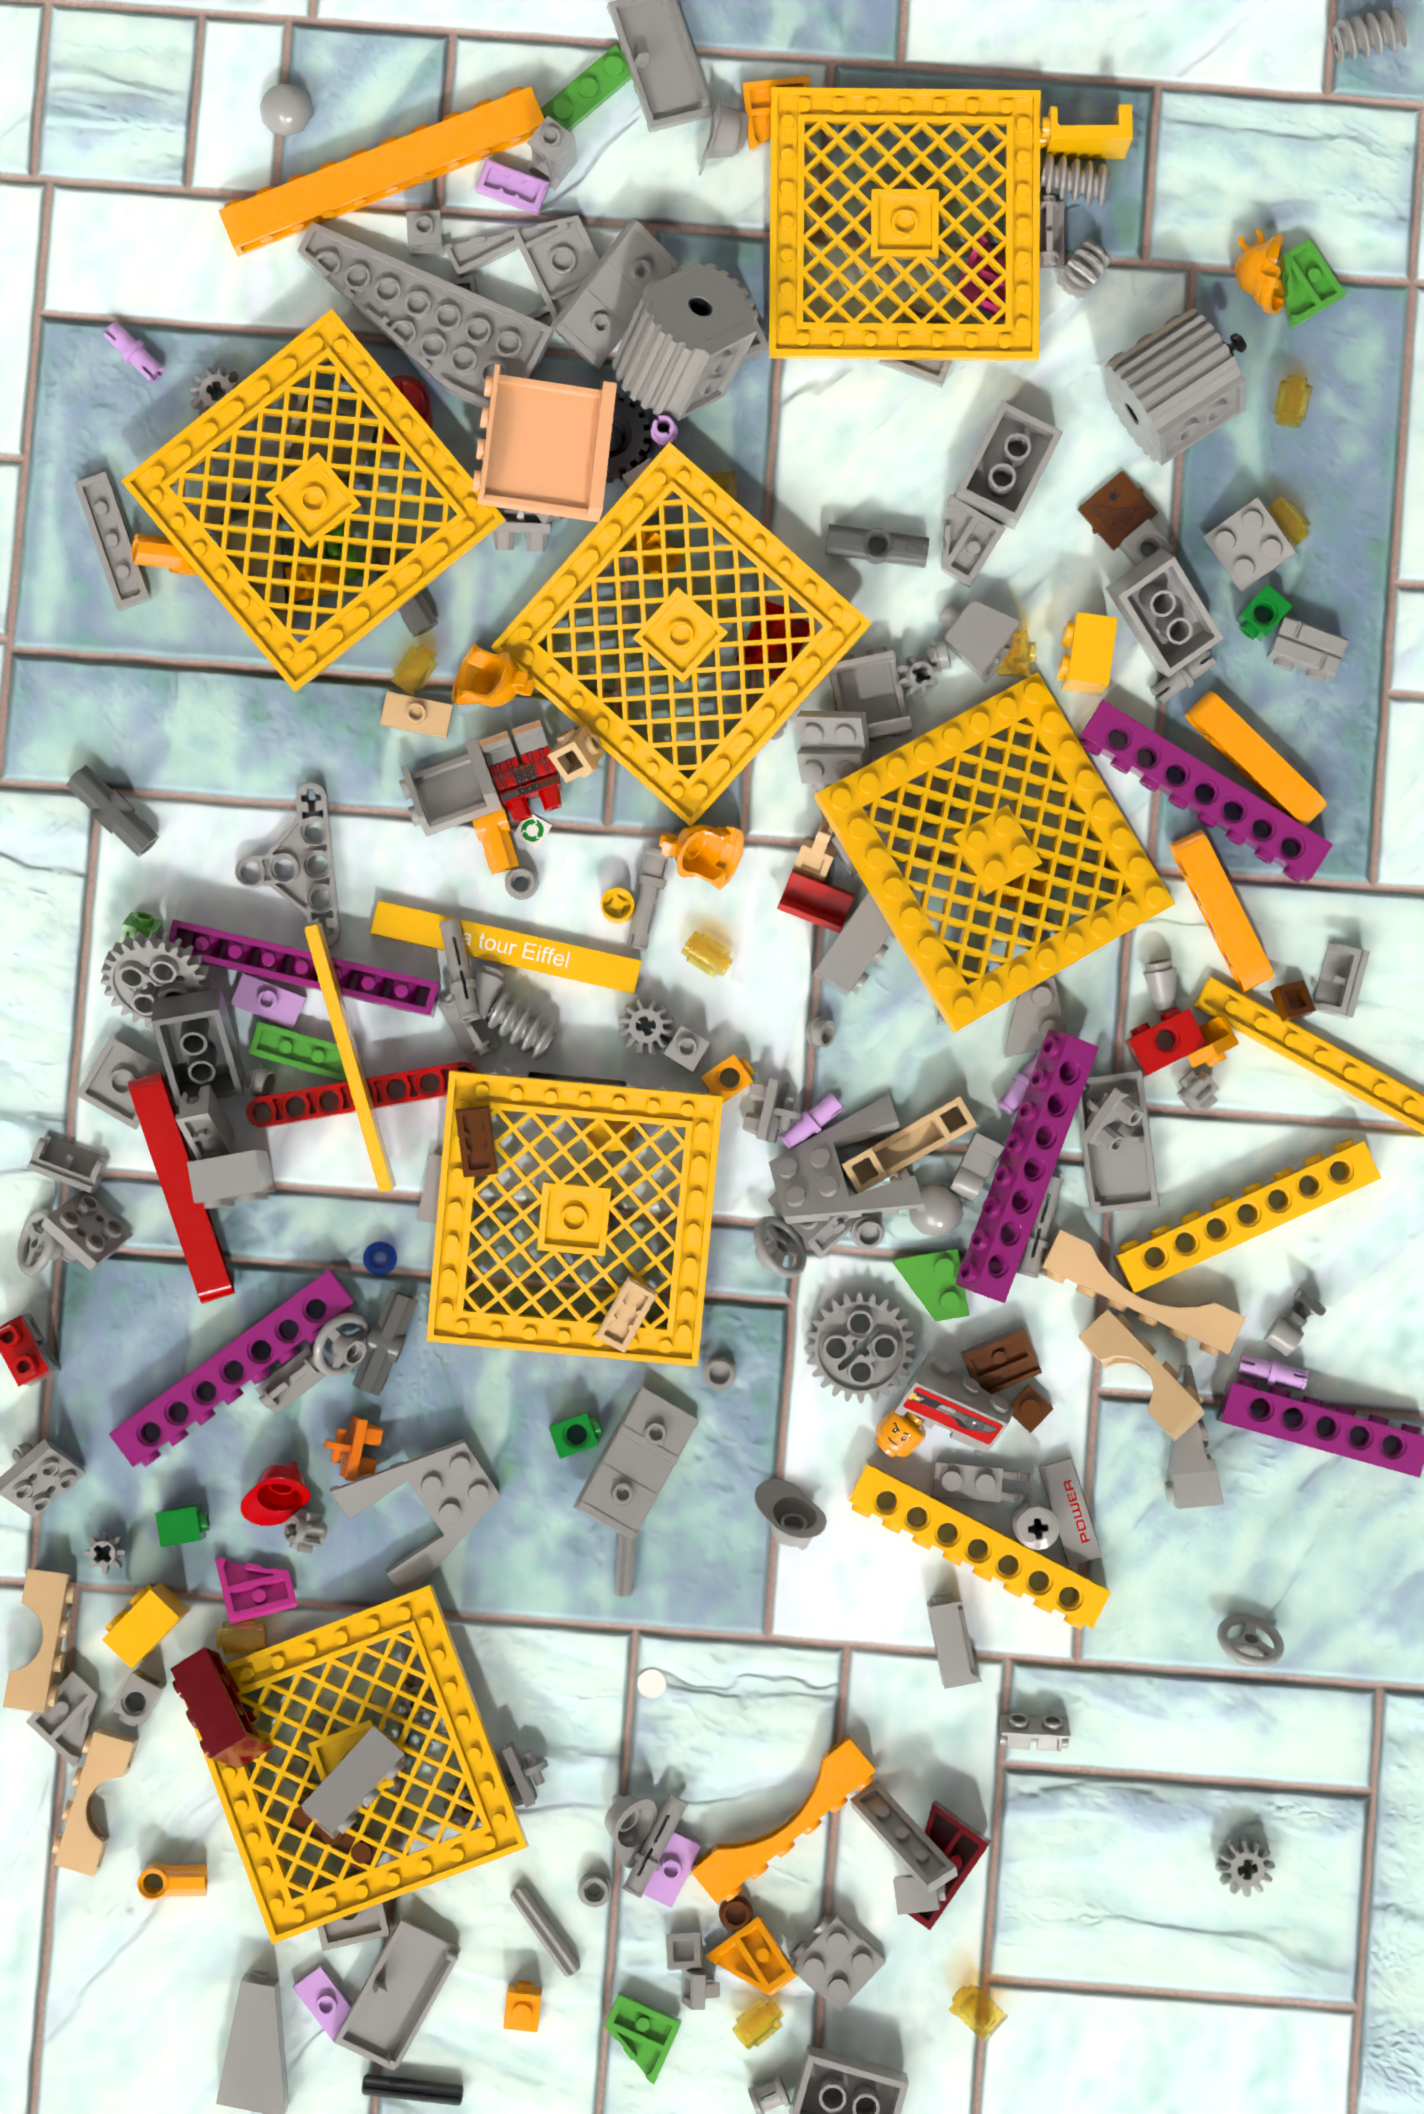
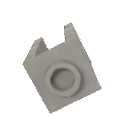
M547 115L527 141V144L531 146L533 163L529 172L538 178L549 181V187L556 190L578 162L575 136Z
M953 1593L934 1596V1602L927 1603L926 1605L944 1689L983 1682L972 1671L976 1669L964 1609L962 1606L958 1607V1605L963 1604L961 1598H954Z

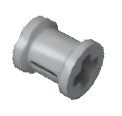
M780 2075L776 2076L773 2082L755 2089L752 2086L748 2088L756 2114H764L766 2111L783 2104L786 2107L791 2105L789 2095Z

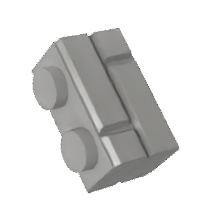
M1284 616L1278 624L1267 658L1274 660L1273 666L1281 670L1291 672L1293 668L1306 672L1305 678L1317 683H1324L1325 679L1330 681L1335 677L1348 639Z

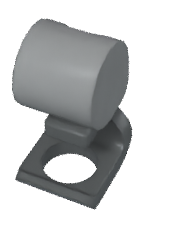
M1299 1288L1294 1294V1305L1288 1317L1278 1316L1266 1333L1264 1340L1283 1355L1288 1356L1297 1347L1304 1335L1301 1328L1307 1323V1317L1313 1314L1324 1315L1326 1312L1325 1306Z

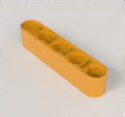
M1208 690L1185 713V718L1279 811L1307 827L1327 806L1324 798L1214 692Z
M1199 829L1170 843V850L1239 989L1245 992L1274 978L1271 965L1205 833Z

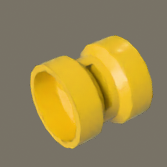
M623 888L607 890L600 901L601 911L609 922L622 924L633 916L635 910L632 895Z

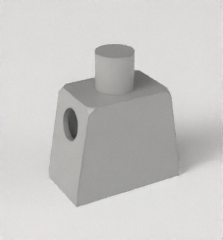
M971 601L963 612L948 604L938 618L940 623L949 628L944 637L949 649L985 683H987L1024 634L1019 620L977 601Z

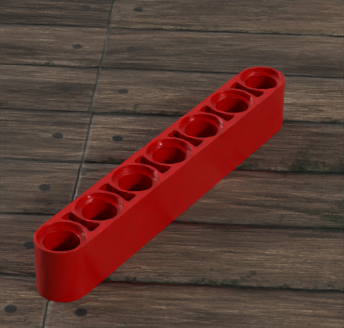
M456 1062L366 1078L372 1090L374 1108L380 1109L447 1097L450 1070L459 1071L460 1069L468 1068L472 1072L479 1071L468 1062ZM429 1074H435L440 1081L439 1088L432 1093L425 1092L422 1087L423 1078ZM395 1080H402L406 1085V1092L401 1098L394 1099L389 1094V1086ZM348 1081L252 1099L246 1108L248 1121L260 1128H271L357 1113ZM333 1091L338 1095L339 1103L335 1109L326 1110L322 1105V1098L327 1092ZM296 1097L302 1098L305 1103V1110L299 1116H293L288 1109L290 1101ZM262 1103H267L272 1110L271 1117L265 1122L258 1121L255 1116L256 1108Z
M161 1071L127 1082L129 1092L200 1302L205 1304L235 1294L233 1281L209 1209H205L204 1204L194 1203L187 1166V1162H191L192 1159L184 1135L175 1120L176 1111Z

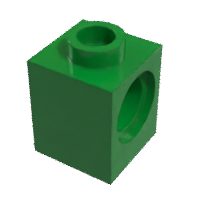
M1267 584L1238 616L1236 621L1240 624L1239 629L1244 635L1252 640L1257 638L1261 642L1292 608V605ZM1256 608H1263L1269 613L1270 620L1268 623H1260L1255 619L1254 610Z
M588 1411L548 1426L559 1459L598 1446V1437L603 1436L597 1416L591 1418ZM575 1424L582 1425L587 1431V1438L581 1443L572 1442L568 1437L570 1426Z
M201 1503L164 1509L155 1513L160 1547L200 1541L206 1538L205 1531H210L209 1515L207 1510L202 1511Z

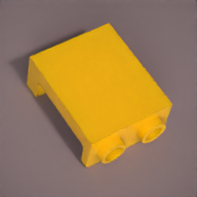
M1119 104L1111 125H1059L1057 106H1050L1048 116L1042 117V128H1040V149H1044V158H1046L1048 153H1052L1054 160H1059L1061 156H1066L1067 160H1074L1075 158L1079 160L1125 159L1133 139L1132 104Z

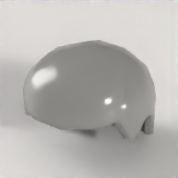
M287 83L271 87L265 93L260 104L262 122L272 133L281 136H291L302 132L314 114L311 97L299 86Z
M940 1185L926 1186L920 1190L926 1211L917 1212L916 1208L909 1209L910 1220L919 1232L931 1236L950 1234L960 1225L964 1214L962 1200L955 1192L949 1190L948 1187Z

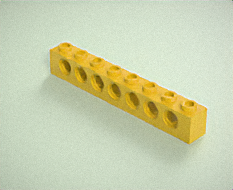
M1352 1138L1333 1146L1336 1152L1326 1157H1323L1320 1152L1303 1160L1305 1166L1294 1172L1291 1167L1274 1173L1272 1175L1274 1181L1262 1186L1260 1181L1242 1188L1241 1190L1244 1195L1231 1200L1228 1195L1210 1203L1213 1208L1210 1211L1200 1214L1199 1210H1195L1180 1217L1182 1224L1171 1229L1168 1224H1165L1150 1231L1151 1238L1141 1243L1135 1238L1118 1246L1120 1252L1113 1255L1129 1291L1136 1293L1381 1179L1365 1142L1354 1143ZM1336 1161L1340 1162L1345 1168V1175L1339 1181L1333 1179L1330 1175V1167ZM1304 1176H1309L1314 1181V1190L1309 1195L1303 1194L1299 1189V1182ZM1273 1190L1280 1191L1284 1197L1283 1205L1279 1209H1273L1268 1203V1196ZM1243 1204L1249 1205L1253 1210V1218L1246 1224L1242 1223L1237 1216V1211ZM1213 1218L1218 1219L1223 1227L1222 1233L1216 1238L1209 1236L1206 1230L1207 1223ZM1181 1233H1187L1192 1239L1191 1248L1186 1252L1179 1251L1175 1244L1177 1236ZM1151 1247H1156L1161 1253V1261L1154 1267L1149 1266L1145 1261V1252Z
M865 1462L847 1497L848 1501L853 1503L851 1507L853 1511L867 1518L870 1517L871 1513L884 1519L881 1525L897 1534H900L902 1529L913 1534L914 1536L911 1541L930 1550L932 1545L944 1551L942 1557L958 1566L961 1565L962 1561L974 1566L972 1573L989 1582L992 1577L997 1578L1005 1583L1003 1586L1004 1590L1021 1598L1023 1593L1035 1598L1033 1605L1050 1614L1053 1609L1065 1614L1063 1619L1065 1622L1080 1630L1084 1625L1093 1629L1111 1594L1108 1588L1026 1547L1011 1537ZM883 1491H890L895 1495V1503L889 1509H882L877 1506V1497ZM914 1507H921L926 1513L924 1521L919 1525H912L907 1521V1513ZM944 1523H951L956 1528L955 1536L948 1541L939 1539L937 1535L938 1528ZM974 1539H982L986 1543L985 1552L978 1557L971 1556L968 1553V1545ZM1012 1555L1016 1559L1015 1568L1007 1573L1000 1571L998 1562L1001 1557ZM1035 1571H1043L1046 1574V1582L1040 1588H1032L1029 1585V1577ZM1065 1587H1073L1077 1592L1076 1599L1070 1604H1063L1059 1600V1594Z

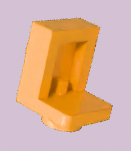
M1220 1015L1199 1026L1208 1045L1189 1054L1187 1057L1193 1068L1206 1062L1208 1067H1211L1227 1059L1224 1052L1239 1045V1042L1224 1015Z

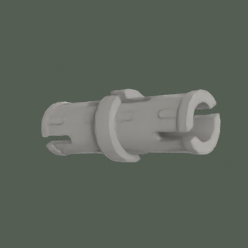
M1208 650L1170 677H1165L1156 685L1150 687V692L1153 696L1166 689L1164 693L1156 698L1157 702L1164 705L1183 688L1189 689L1192 687L1195 679L1216 666V661L1213 657L1200 664L1202 660L1210 655V652Z

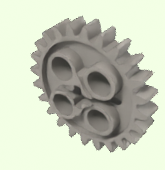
M154 931L150 932L147 939H145L141 932H137L134 940L126 935L122 943L116 942L112 951H108L101 969V973L104 974L101 984L107 986L104 994L106 996H114L111 1002L112 1006H123L122 1016L132 1013L133 1023L142 1018L145 1020V1026L149 1028L154 999L211 989L213 978L207 976L210 967L200 966L203 956L197 955L193 957L191 955L194 948L192 945L185 949L180 947L182 943L181 938H178L174 943L169 942L168 933H165L162 939H157Z
M857 1292L856 1300L851 1302L847 1294H843L844 1304L839 1305L833 1299L830 1300L833 1310L828 1312L820 1308L819 1310L824 1319L822 1321L811 1320L818 1328L817 1332L806 1333L808 1337L814 1339V1344L805 1346V1350L814 1352L815 1355L807 1360V1364L818 1365V1368L812 1373L813 1377L824 1375L825 1378L820 1386L825 1388L830 1384L834 1385L832 1389V1396L834 1397L841 1390L845 1391L844 1397L847 1402L853 1393L857 1394L859 1403H863L864 1396L868 1393L873 1401H877V1391L880 1389L885 1395L889 1396L890 1392L887 1385L892 1383L900 1387L901 1384L896 1378L897 1375H909L907 1370L903 1368V1364L914 1363V1360L906 1355V1351L916 1349L915 1345L906 1343V1339L911 1337L914 1332L903 1331L902 1329L908 1322V1319L902 1318L897 1320L895 1318L900 1310L898 1307L890 1311L886 1310L889 1301L886 1298L879 1305L875 1304V1294H871L867 1302L863 1301L861 1292ZM860 1313L865 1314L869 1319V1327L862 1333L854 1332L850 1326L852 1317ZM877 1325H881L882 1330L865 1346L868 1353L864 1356L858 1353L843 1370H839L838 1365L855 1349L852 1342L855 1339L862 1342ZM884 1337L889 1338L894 1346L892 1353L885 1357L877 1355L875 1352L877 1340ZM839 1338L844 1341L846 1348L840 1357H831L827 1353L826 1347L831 1339ZM858 1362L866 1363L870 1369L869 1376L863 1381H856L851 1376V1368Z

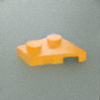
M809 75L742 83L745 114L748 116L747 137L749 151L755 150L770 140L771 87H810Z
M759 1916L706 1955L709 1961L721 1966L770 1996L798 1976V1973L765 1921Z

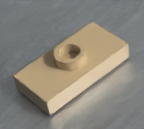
M387 691L380 725L447 739L454 706Z
M628 1276L597 1330L595 1337L625 1353L658 1292Z

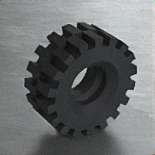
M616 393L612 426L621 432L623 439L621 445L616 450L609 451L606 483H614L613 479L617 478L623 481L622 476L648 459V452L651 450V430L647 416H644L643 409L639 404L635 406L633 400L627 396L625 399L620 398L619 393Z

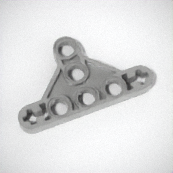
M307 783L302 785L296 793L297 817L265 855L248 856L238 861L235 867L236 879L248 888H273L307 916L308 926L321 923L320 918L313 920L314 913L325 915L333 912V918L326 917L327 927L334 930V934L328 936L327 944L330 948L339 941L341 930L327 793L320 785ZM309 790H314L316 795L321 796V800L315 802V809L317 814L323 812V818L311 816L304 819V813L311 814L310 805L307 802H303V797L309 795ZM312 823H320L325 830L323 838L316 842L310 841L306 837V829ZM317 856L324 857L328 863L327 870L321 875H314L309 869L311 859ZM284 859L290 860L294 865V872L288 878L278 877L275 871L277 863ZM248 863H255L260 868V876L252 882H248L242 877V869ZM326 890L330 893L331 902L326 908L320 909L313 905L312 896L316 891Z

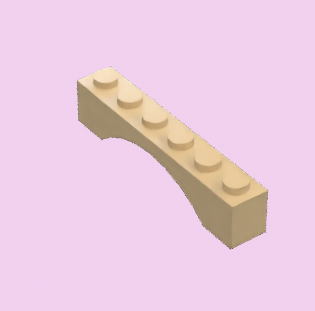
M1059 1229L1056 1230L1050 1242L1049 1250L1046 1251L1040 1267L1047 1270L1044 1276L1061 1284L1064 1283L1065 1279H1068L1078 1284L1075 1289L1076 1291L1094 1299L1096 1293L1108 1298L1107 1306L1122 1313H1125L1126 1309L1129 1308L1139 1313L1137 1320L1156 1328L1159 1322L1170 1328L1169 1335L1181 1341L1187 1342L1189 1337L1201 1342L1200 1350L1215 1357H1218L1219 1352L1229 1355L1246 1317L1214 1302L1195 1306L1173 1307L1159 1305L1142 1299L1125 1289L1108 1273L1099 1261L1090 1243Z

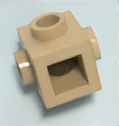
M587 725L577 730L570 727L556 737L558 742L552 748L548 757L566 783L579 776L584 778L597 770L599 767L597 763L605 752L602 749L600 739L590 731Z

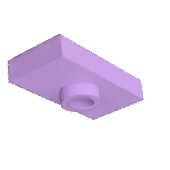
M486 159L475 192L538 216L550 182Z
M242 973L230 1004L294 1030L307 998Z
M674 1830L658 1862L661 1866L658 1871L654 1870L643 1894L672 1908L702 1844Z
M321 1964L294 1984L293 1989L333 2041L352 2004Z

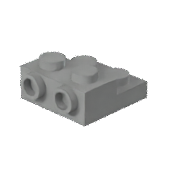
M803 710L799 712L797 723L801 748L797 752L801 783L811 784V787L815 790H823L872 763L865 712Z
M835 1912L830 1918L825 1915L813 1928L812 1931L815 1933L807 1943L804 1941L798 1943L789 1954V1957L791 1958L792 1966L798 1973V1977L840 2012L886 1963V1959Z

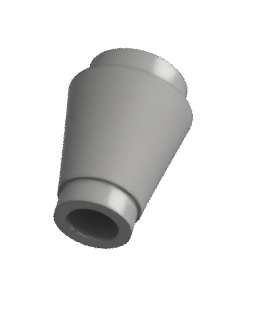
M1161 959L1145 963L1146 971L1143 972L1156 1010L1176 1007V966H1173L1172 959Z
M484 965L480 966L478 972H474L473 979L476 980L477 988L474 991L481 1015L480 1018L485 1019L506 985L504 982L506 975L495 968Z

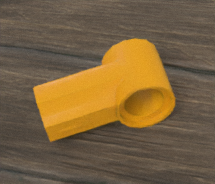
M136 534L134 536L131 548L133 564L168 568L169 572L176 574H197L167 537Z
M502 802V810L472 820L477 838L482 842L484 854L492 875L509 871L519 866L509 834L511 831L510 824Z
M161 1862L150 1863L145 1866L138 1878V1891L141 1896L150 1900L168 1896H206L208 1884L207 1864L165 1865ZM152 1873L158 1874L163 1879V1886L159 1888L150 1887L146 1882V1876Z

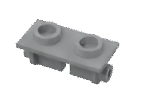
M1053 195L1043 196L1042 201H1040V268H1064V201H1056V197Z
M454 994L447 996L443 1002L437 1004L471 1063L500 1047L484 1018L471 1022L459 1021Z
M308 1346L257 1386L255 1390L260 1395L259 1399L266 1408L269 1407L277 1415L324 1378L326 1374L322 1373L315 1365L313 1351Z
M1022 1713L1000 1714L1001 1731L999 1732V1745H1006V1749L1030 1750L1031 1739H1037V1750L1061 1752L1062 1748L1068 1749L1069 1739L1071 1738L1068 1718L1052 1714L1046 1716H1027Z

